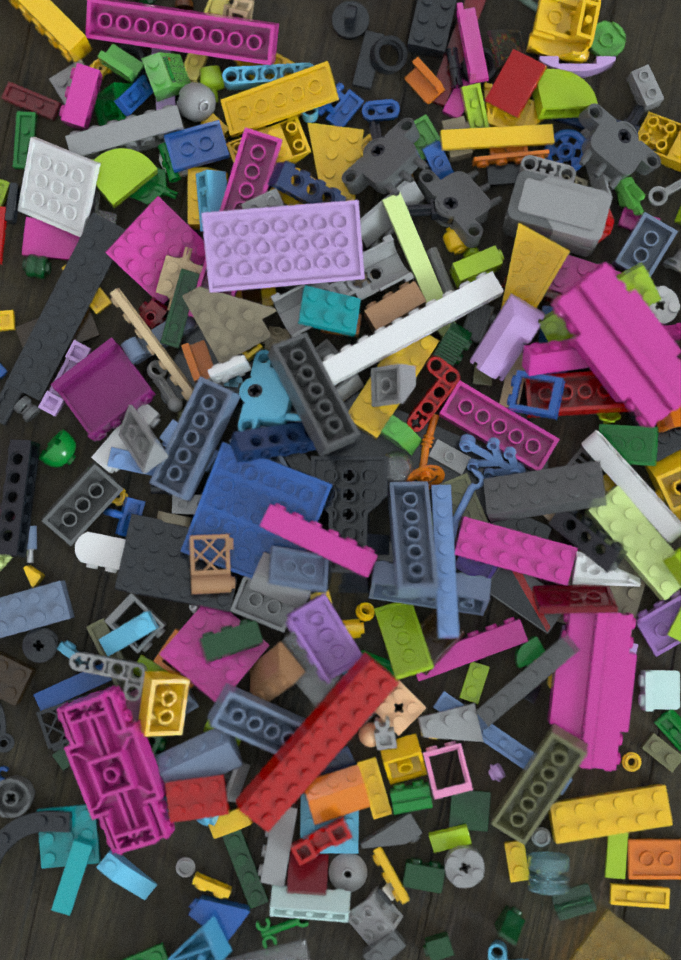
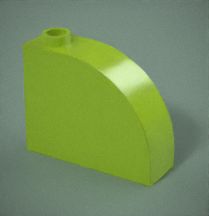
M546 69L532 93L538 119L579 118L580 113L593 103L598 104L594 91L584 79L572 72L561 69Z
M112 149L102 153L96 159L91 158V160L101 163L96 188L114 209L158 174L157 167L150 159L132 149Z

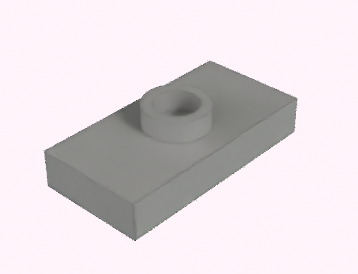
M438 439L428 456L461 475L468 464V460L471 459V457Z

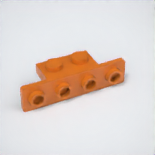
M528 146L489 148V156L474 157L472 166H477L478 168L488 167L489 164L503 166L508 162L521 164L525 156L532 155L545 159L550 153L549 149L528 151Z

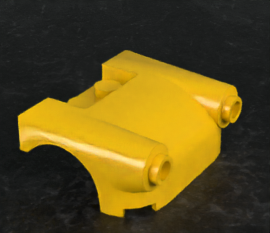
M539 0L533 31L529 35L526 52L540 56H559V60L573 64H583V62H586L589 57L588 49L594 41L601 0Z

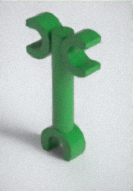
M269 917L265 919L267 923L265 926H261L259 920L256 921V928L261 931L263 937L262 945L265 949L268 947L266 942L268 939H272L274 945H277V937L274 934L297 925L303 928L309 925V921L301 922L299 918H293L271 927Z

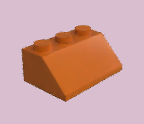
M358 764L318 777L304 791L314 825L370 807L365 783Z

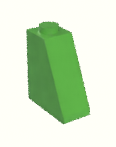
M394 415L390 417L380 433L382 437L411 456L422 442V439L407 424Z

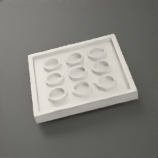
M31 137L17 211L81 237L89 222L101 163L37 137Z

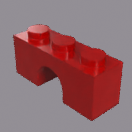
M341 816L291 843V850L301 866L316 858L324 849L333 845L336 847L353 838L352 831L344 816Z

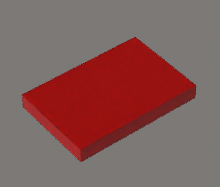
M513 49L489 91L485 102L518 119L547 66Z

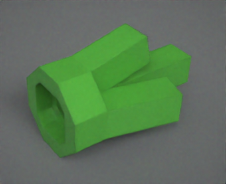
M632 177L621 180L614 188L618 195L619 205L632 209L634 215H641L644 210L640 202L645 198V193L635 184Z

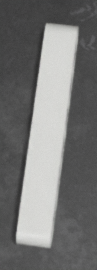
M595 430L581 443L595 461H600L601 467L607 475L624 491L668 542L673 543L681 536V521L599 431Z

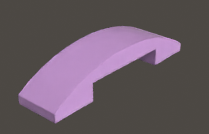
M540 56L538 61L545 64L547 69H561L572 72L579 77H588L611 68L616 60V56H597L593 64H559V56Z
M74 340L55 380L88 356L91 348ZM51 386L50 390L46 391L38 408L56 417L65 401Z

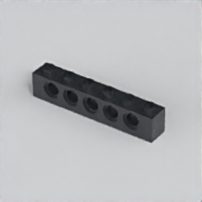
M10 440V446L8 447V462L5 468L6 477L3 485L4 493L0 505V555L5 557L26 558L41 445L32 440Z

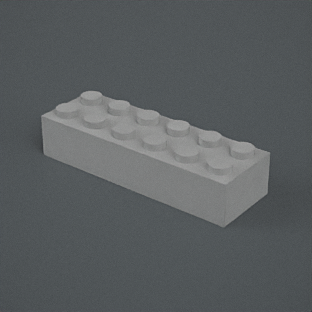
M166 105L157 111L148 110L143 115H130L125 120H112L103 126L94 125L82 132L79 130L73 131L65 137L69 151L88 159H96L102 153L112 149L126 148L141 152L158 147V145L165 143L164 135L184 130L185 128L177 105Z

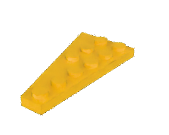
M308 123L318 179L325 181L326 186L329 188L339 189L341 194L347 197L346 201L355 200V195L350 194L344 185L342 175L351 167L348 162L355 163L361 156L356 149L354 151L349 149L355 144L362 149L364 130Z

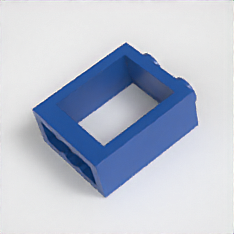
M517 370L516 375H513L511 386L513 387L512 394H509L507 399L509 409L513 412L557 420L565 386L564 378L543 374L528 376L526 371ZM522 378L554 384L549 410L517 404Z

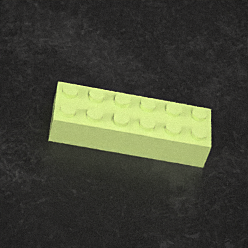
M618 485L614 486L605 493L606 506L588 508L585 510V513L598 528L604 529L608 532V536L611 539L620 542L624 546L623 548L628 552L624 557L625 560L660 600H666L681 587L662 561L673 553L674 550Z

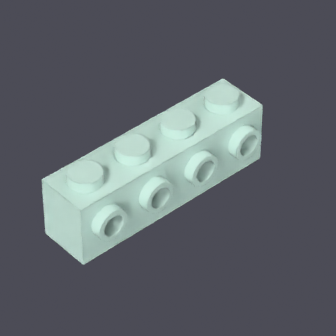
M284 884V887L272 885L270 916L348 922L350 891L327 889L326 896L287 893V885Z

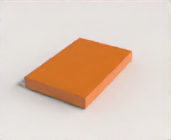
M628 839L627 878L681 879V839Z

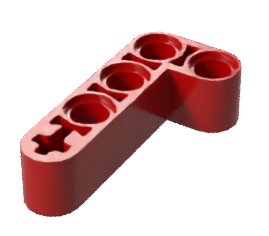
M438 355L431 356L427 361L428 370L437 379L407 418V425L414 432L421 431L460 380L458 370ZM433 360L441 362L439 369L434 370L430 367ZM448 372H455V380H446V374ZM437 387H442L444 389V394L442 396H436L434 394V390ZM426 402L433 405V408L428 412L422 409V405ZM419 411L423 415L419 418L420 424L412 426V419L416 420L419 417L417 412Z

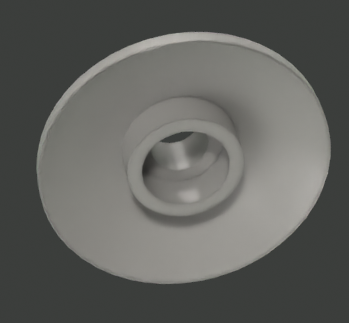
M341 853L330 863L329 878L335 888L353 892L365 883L367 867L364 860L357 854ZM346 871H350L352 875L350 877H346L344 873Z

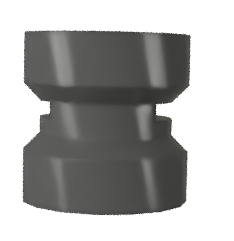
M28 396L20 399L13 408L23 416L27 423L32 421L41 411L37 405L31 403V399Z

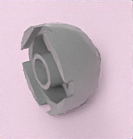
M191 82L180 90L177 107L183 117L193 122H202L214 113L216 99L208 86L202 83Z

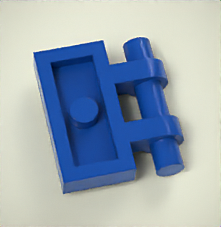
M339 82L336 85L339 103L335 108L331 106L332 102L318 108V115L322 116L326 111L329 113L326 118L328 123L332 126L345 127L363 105L364 100L350 89L344 95L341 92L344 89V85Z

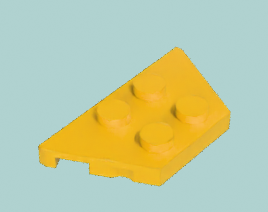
M487 82L484 84L485 99L493 86ZM531 99L528 100L518 119L485 102L488 123L491 127L538 125L544 120L538 119L535 103Z

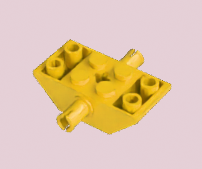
M297 116L270 127L264 126L255 129V131L282 139V146L277 159L278 163L289 161L295 164L311 153ZM242 138L226 143L233 162H235Z
M681 450L657 462L656 466H644L655 487L657 496L681 521V488L679 491L676 490V485H681Z

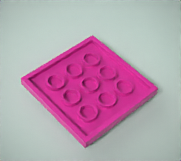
M159 196L148 205L105 251L143 289L163 304L169 298L156 293L166 255L182 258L185 247L193 249L190 257L193 263L201 265L206 257L204 240Z
M200 607L159 656L184 677L189 678L192 684L216 702L225 684L228 683L236 686L269 647V644L263 640L261 646L206 664L199 645V639L202 638V634L213 631V633L220 632L221 628L232 625L233 628L239 626L241 621L231 612Z

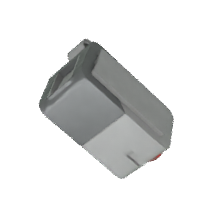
M528 155L522 159L519 174L503 224V231L506 235L516 238L518 223H521L570 250V253L590 256L597 244L611 234L614 225V218L609 209L611 196L605 191L574 183L576 171L570 165ZM524 165H531L533 169H526ZM566 174L570 179H564L562 175Z

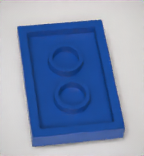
M219 120L164 135L174 173L230 158Z

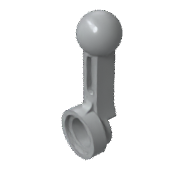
M681 179L666 188L661 186L652 188L648 194L649 202L654 206L663 205L669 195L681 189ZM660 192L663 196L662 201H654L652 198L653 193Z
M154 360L148 365L147 373L168 402L169 410L178 412L182 409L183 402L180 398L176 397L164 378L167 369L163 370L158 363L159 360ZM152 368L158 369L160 375L155 374Z

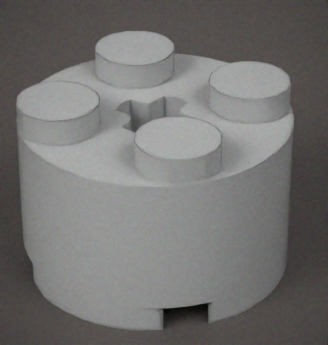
M470 845L457 846L449 849L445 855L444 868L446 875L456 887L469 888L482 880L485 867L483 859L476 848ZM463 862H465L466 868L464 869L462 868L461 864Z

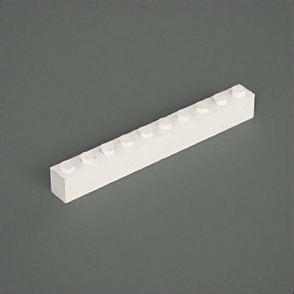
M493 271L488 274L483 272L476 277L477 280L471 283L466 281L459 286L460 289L454 292L450 290L442 295L443 298L427 302L425 304L426 307L421 310L419 308L412 310L408 313L409 316L404 319L402 317L395 319L391 322L392 325L387 328L385 326L378 328L374 335L370 337L368 335L363 336L358 340L357 344L353 346L349 344L343 347L337 355L332 353L326 356L322 363L333 384L336 385L500 297L504 291Z

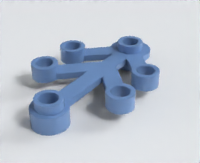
M469 434L461 436L459 446L462 451H472L485 458L482 460L469 459L467 464L468 470L470 468L478 470L479 467H501V469L486 468L483 474L484 478L526 472L524 465L521 462H517L515 448L506 447L504 457L509 460V463L503 460L499 447L500 441L497 438L492 437L488 440L487 447L492 450V453L475 445L476 439L474 436Z

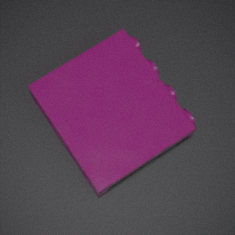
M112 337L50 384L60 394L89 434L88 437L93 441L103 439L109 430L119 427L122 424V420H124L129 405H133L137 410L142 405L150 403L156 395L134 364L130 362L120 345Z

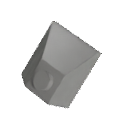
M395 364L371 368L372 407L404 403L416 386V366Z

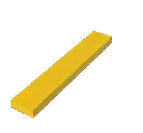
M553 124L440 131L442 151L553 145L555 143Z

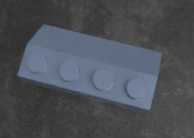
M217 728L155 756L159 773L164 782L226 774L243 766L235 736Z

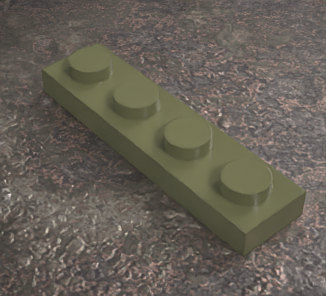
M102 618L86 628L99 654L107 656L99 639L109 634L111 630L105 622V618ZM121 650L109 656L125 659ZM116 663L114 670L116 673L121 674L123 667L121 664ZM111 677L115 686H119L124 693L126 680ZM131 686L129 692L135 689L136 687Z

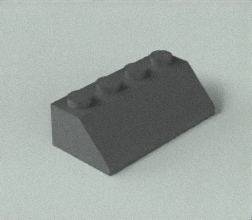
M93 461L41 516V521L72 546L124 489L101 466Z

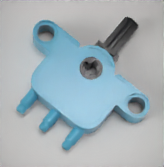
M260 350L256 353L250 374L251 378L243 383H239L238 387L222 386L241 396L237 403L243 404L238 423L239 431H245L248 428L258 429L261 426L284 425L288 421H301L298 414L291 413L293 404L267 356L268 350Z

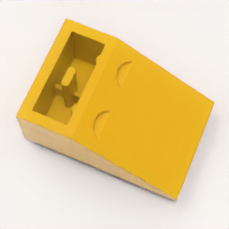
M649 112L638 131V140L644 142L652 150H657V152H654L660 157L661 164L681 172V123Z

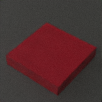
M290 852L287 893L326 896L328 855L318 854L316 858L300 866L293 852Z

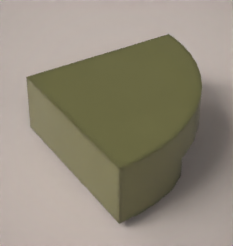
M474 365L472 384L491 387V377L477 369V365Z

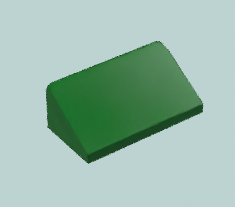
M667 709L654 723L673 745L681 751V717L674 710Z

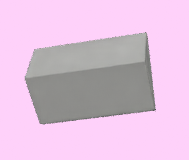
M129 405L119 437L141 471L147 473L169 456L145 419L133 405Z
M263 552L248 588L296 609L306 604L311 591L268 584L270 554Z

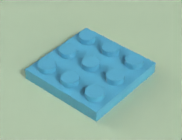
M304 793L301 795L300 838L337 819L314 825ZM359 811L344 815L352 831L353 838L336 847L334 845L330 846L320 853L358 854Z

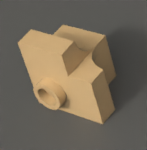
M234 0L233 5L224 4L222 15L252 19L255 0Z

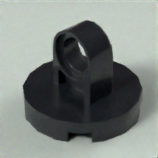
M346 1L335 8L332 15V26L337 35L345 40H356L357 37L365 34L369 27V15L367 9L362 4L355 1Z

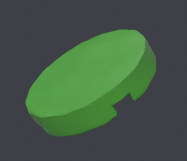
M602 21L597 23L594 41L589 48L591 53L596 57H617L625 46L626 35L622 27L615 22Z

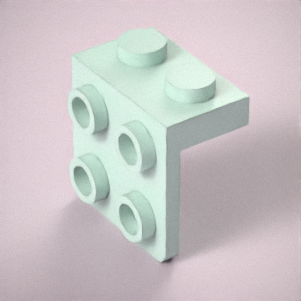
M641 670V675L638 677L640 686L638 703L640 709L644 711L679 709L680 673L676 670Z

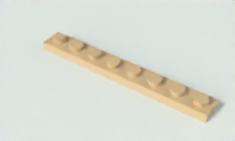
M120 288L115 289L110 293L112 295V302L117 308L121 307L126 321L129 324L133 323L136 327L135 333L140 339H145L148 343L146 345L147 349L152 355H157L160 359L158 361L159 365L163 370L167 369L169 371L171 381L176 386L179 385L181 387L183 397L189 401L194 387Z

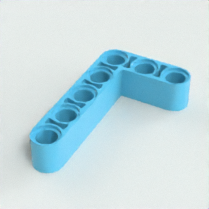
M311 63L228 67L223 71L222 77L227 89L248 90L282 78L286 73L293 74L314 65ZM267 74H273L274 78L269 80L266 79L265 76ZM248 75L255 76V78L251 81L246 79ZM230 76L236 77V79L232 82L227 81L228 77ZM318 107L313 109L315 112L311 115L305 112L301 113L302 119L308 123L315 122L318 118Z

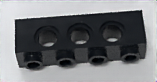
M579 510L555 513L549 522L550 526L606 572L616 570L628 553L620 542L611 539L608 536V532L595 526L593 520L579 513ZM573 520L576 522V528L572 525ZM587 532L590 533L591 540H588ZM602 544H603V545L605 546V548H606V552H605V553H604V552L602 551V549H601Z

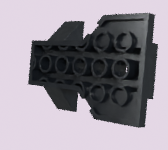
M311 456V476L332 484L323 507L329 513V529L338 532V537L344 540L348 537L356 541V546L361 548L367 546L375 550V555H389L390 535L369 534L370 513L388 496L389 457ZM352 471V474H354L355 477L352 478L351 481H349V479L346 478V475H349ZM349 491H352L354 494L351 500L346 498V494H349ZM349 510L354 513L350 520H348V517H345V513H349ZM329 560L328 578L331 593H370V574L365 578Z

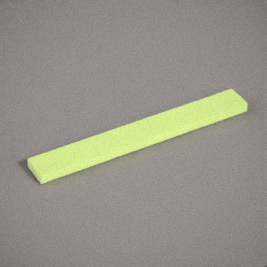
M401 193L398 196L392 195L383 199L384 208L416 283L426 299V303L433 299L437 301L443 298V292ZM451 323L437 330L441 340Z

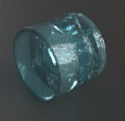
M546 851L528 854V868L535 871V873L528 875L530 880L528 883L529 891L544 895H558L569 892V885L566 884L569 882V877L561 874L570 870V857L568 855Z

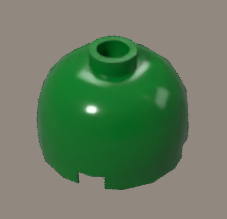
M62 429L47 444V452L43 450L39 456V459L50 467L58 468L66 463L70 465L76 458L74 455L76 442L67 431Z

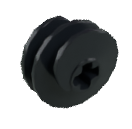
M40 627L26 634L23 639L22 648L29 660L43 663L50 660L56 654L59 641L57 635L52 630ZM40 640L41 644H44V647L41 648V650L40 647L37 646V643L40 642Z

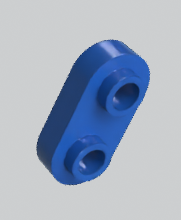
M392 99L368 101L362 107V116L368 122L372 120H394L399 115L400 107ZM392 109L393 113H388L386 110ZM372 110L375 114L369 115L368 111Z

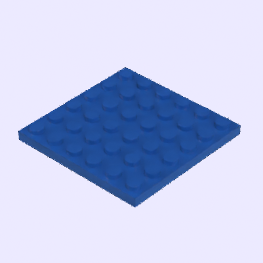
M222 442L180 552L190 555L189 535L229 534V538L233 537L234 549L230 550V571L252 579L263 552L270 554L272 545L307 551V549L260 527L270 504L274 506L277 503L285 507V512L290 514L296 512L304 516L303 520L308 523L311 520L318 523L332 484L269 459L237 463L231 445ZM225 538L216 539L212 546L220 552L225 547ZM202 539L194 540V548L199 553L208 545ZM209 547L202 556L211 562L218 553ZM194 551V557H197L198 554ZM219 556L213 564L226 569V561Z

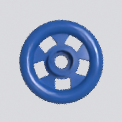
M572 129L556 132L554 134V142L556 143L560 139L563 143L558 148L554 144L545 145L544 150L549 149L550 153L545 159L553 161L552 155L557 153L559 160L556 162L563 164V162L571 160V166L575 171L579 170L582 167L579 164L583 156L582 144L586 138L580 132ZM570 137L577 140L575 145L568 142ZM576 149L581 150L579 158L575 157ZM565 150H570L568 155H564Z

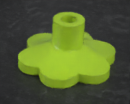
M618 412L597 414L599 419L603 421V424H611L621 419V415Z

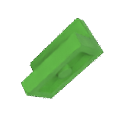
M114 44L111 45L106 53L101 50L97 56L102 65L131 84L144 67L142 62Z

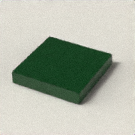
M471 790L451 795L448 827L467 824L468 830L488 832L491 792Z

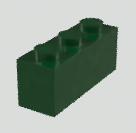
M250 619L239 622V626L233 628L232 625L225 626L217 633H213V631L204 633L202 638L199 639V645L206 664L263 644L256 620L250 621Z

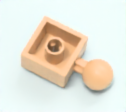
M398 679L399 684L375 712L380 716L378 719L380 723H385V717L388 716L390 718V727H394L395 733L399 736L426 709V706ZM395 703H397V704H401V703H402V704H403V705H402V708H403V709H402L401 711H400V710L395 711V706H394V704H395ZM367 722L359 730V739L367 747L377 746L374 730L377 729L375 722Z

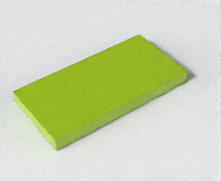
M394 602L375 608L374 611L396 679L433 669L434 666L414 606Z

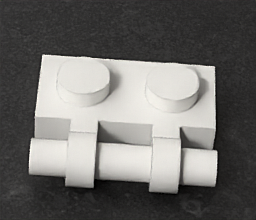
M242 355L234 356L230 361L223 364L213 365L211 369H208V373L213 382L219 384L222 382L227 383L229 379L236 376H244L246 372L252 369L245 356Z

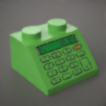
M158 52L142 58L157 102L179 95L180 90L186 84L191 83L180 54Z

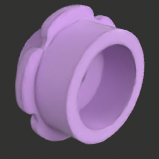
M499 763L491 764V769L488 770L492 780L501 782V779L505 777L504 770Z

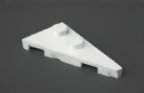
M576 552L572 584L640 587L639 577L618 568L614 571L606 572L582 552Z

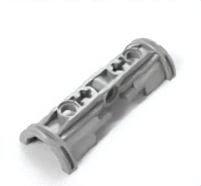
M389 234L383 237L382 243L363 252L364 274H367L368 281H364L361 288L358 285L354 286L356 280L336 281L330 285L328 282L313 283L309 286L352 297L357 296V298L363 300L401 280L408 282L414 279L412 272H409L404 267L397 254L394 239ZM375 269L379 270L381 277L373 279L370 276V272ZM305 284L282 295L278 292L271 296L276 311L291 338L301 335L302 332L312 328L297 324Z

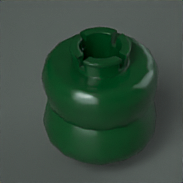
M29 254L27 259L24 258L22 267L24 268L22 270L25 271L27 277L45 279L47 274L50 275L52 263H49L47 256Z

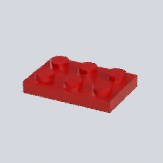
M224 774L165 782L170 823L230 814Z

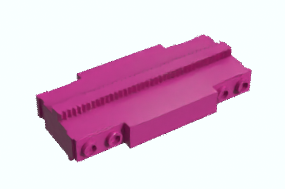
M606 262L601 263L593 271L587 272L564 293L556 296L551 305L554 307V313L566 323V329L571 334H574L569 341L616 402H624L626 408L631 412L633 411L636 415V421L642 427L653 428L656 422L662 420L671 411L677 410L681 406V359L676 357L681 353V350L636 289L627 291L624 282L618 280L614 275L615 271L612 266L606 264Z
M619 611L617 613H564L563 621L566 622L565 630H562L561 638L568 635L580 651L552 674L547 720L550 724H556L588 744L587 755L579 765L581 768H601L605 771L616 770V765L620 764L618 746L622 745L623 735L620 731L628 732L637 659V654L629 650L633 648L634 639L631 637V631L635 629L636 619L633 618V614L630 612L620 613Z
M111 686L104 691L91 693L71 703L66 702L57 708L58 719L62 722L65 737L70 742L64 747L90 816L92 820L100 819V826L105 832L107 844L113 854L121 855L124 852L157 843L161 838H169L174 832L175 826L174 822L170 823L167 803L163 800V797L166 795L165 783L159 773V768L148 739L142 733L140 720L133 722L132 713L127 709L125 695L120 687Z

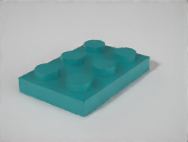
M305 285L297 324L354 337L357 329L361 299Z

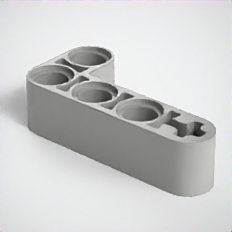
M78 652L71 656L69 664L76 671L126 680L124 695L127 700L136 701L142 696L145 671H148L145 664L88 652ZM81 657L82 661L90 660L89 664L83 663L79 666V662L76 659ZM96 660L103 662L104 667L102 670L95 667ZM116 663L121 664L123 667L121 674L116 673L114 670ZM135 667L141 668V677H136L133 674ZM131 686L138 689V696L130 694L129 689Z

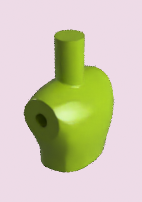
M220 66L200 68V83L210 88L215 95L216 103H218L217 91L225 88Z

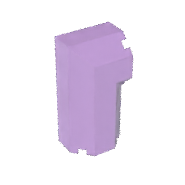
M511 293L470 357V362L472 364L474 362L478 363L476 368L494 379L499 376V380L503 381L523 351V347L531 341L541 324L537 322L539 319L543 320L545 314Z

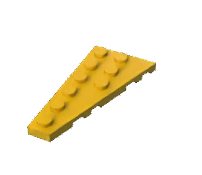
M518 223L501 308L511 293L537 308L570 250Z

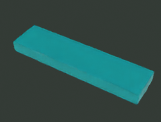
M74 838L51 909L52 911L70 916L93 843Z

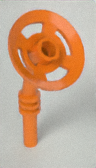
M436 414L431 417L427 432L423 435L425 438L422 439L423 442L421 443L422 451L419 468L411 472L407 478V482H413L414 480L428 481L429 490L431 485H439L445 477L444 470L441 467L427 465L429 449L432 448L433 435L439 415Z

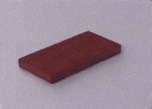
M608 585L532 586V593L539 614L617 613L618 610L617 603Z

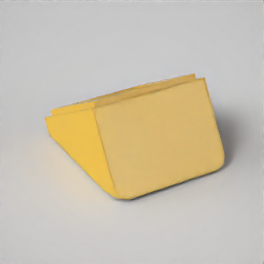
M32 565L24 566L23 569L32 588L38 587L45 574Z

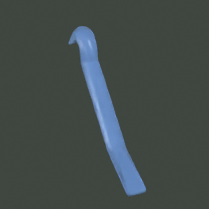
M470 468V470L479 479L478 484L472 483L468 486L453 516L454 543L459 521L474 491L484 485L483 474L473 468Z

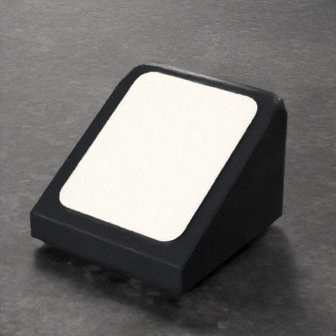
M384 880L379 884L378 893L391 906L396 900L392 893L394 888L391 882L387 884Z

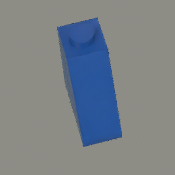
M203 894L199 899L195 898L189 906L191 908L189 916L202 926L215 916L227 941L250 913L249 905Z

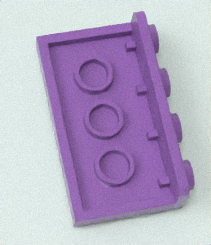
M680 590L670 596L671 598L666 601L659 600L654 603V608L649 611L644 609L636 614V626L655 657L681 643L666 635L681 607Z
M325 593L287 614V627L298 636L296 640L301 649L305 648L308 652L306 656L311 665L315 664L318 668L316 672L321 681L325 680L327 684L331 683V679L350 669L363 655Z

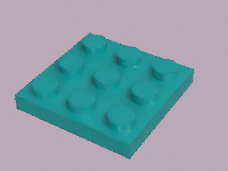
M86 804L37 809V812L44 810L72 811L71 832H39L41 869L66 866L74 838L93 843L87 864L101 862L98 819L92 820Z

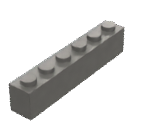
M568 635L562 637L476 710L477 714L487 726H490L579 652L580 649Z

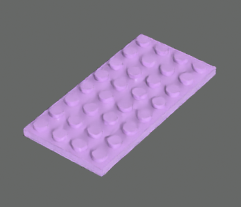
M358 200L202 213L209 293L365 279Z

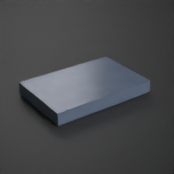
M272 545L270 548L268 584L326 593L329 560L313 552Z

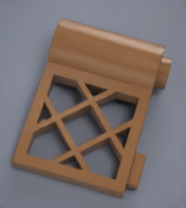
M229 534L189 535L191 594L230 593L232 588H235V577H231L230 550H234L233 537L229 538ZM225 538V547L220 552L212 546L216 539ZM202 539L208 545L199 553L194 548V540ZM209 547L218 553L211 562L202 556ZM194 551L198 554V556L195 559ZM221 556L226 561V569H217L212 564ZM200 557L208 563L203 570H195V562Z

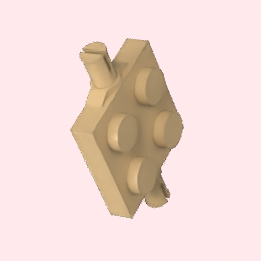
M185 247L182 258H175L169 255L165 257L156 293L165 295L170 299L167 310L170 309L181 268L201 274L203 266L197 265L190 260L192 248Z

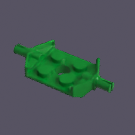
M157 168L158 174L129 197L149 205L157 196L160 198L168 196L176 200L178 192L167 187L166 170Z

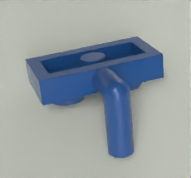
M125 496L122 511L106 508L103 511L105 515L119 519L115 534L127 536L131 514L142 516L145 502Z

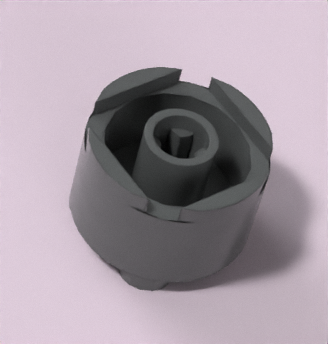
M12 775L0 782L1 817H19L32 806L36 790L27 778L20 775ZM12 794H15L14 800L11 798Z

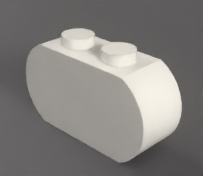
M86 532L76 541L75 554L80 562L87 563L86 567L98 569V566L106 567L105 571L116 573L120 567L126 539Z

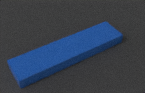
M101 663L95 667L99 670H102L104 664ZM81 672L33 695L41 711L112 680V678Z

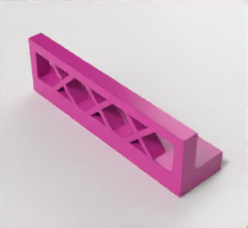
M463 2L457 3L456 18L469 84L488 81L489 76L475 7L464 9Z

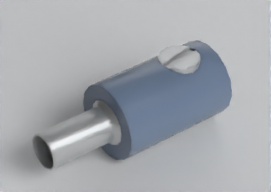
M30 526L27 563H34L33 550L37 549V526Z

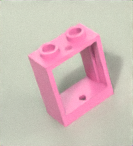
M456 741L445 743L443 748L438 749L437 745L426 748V752H423V757L434 800L473 790L461 743L456 744ZM457 750L465 784L437 790L429 757Z

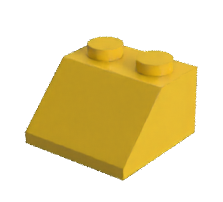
M416 734L396 739L397 748L380 750L390 785L427 775Z

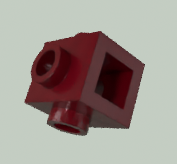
M153 297L148 303L144 301L138 310L140 311L139 315L147 326L153 329L156 325L158 326L165 321L164 315L167 313L168 307Z

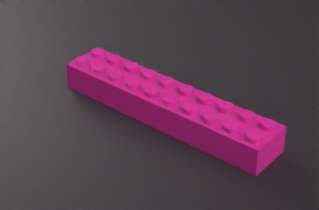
M87 0L86 38L272 65L276 60L279 23L122 0Z
M245 127L220 211L243 210L241 206L243 203L268 192L269 185L267 183L276 165L282 146V139ZM205 257L197 287L209 289ZM237 290L222 291L220 293L236 297ZM189 310L188 316L194 318L191 311Z

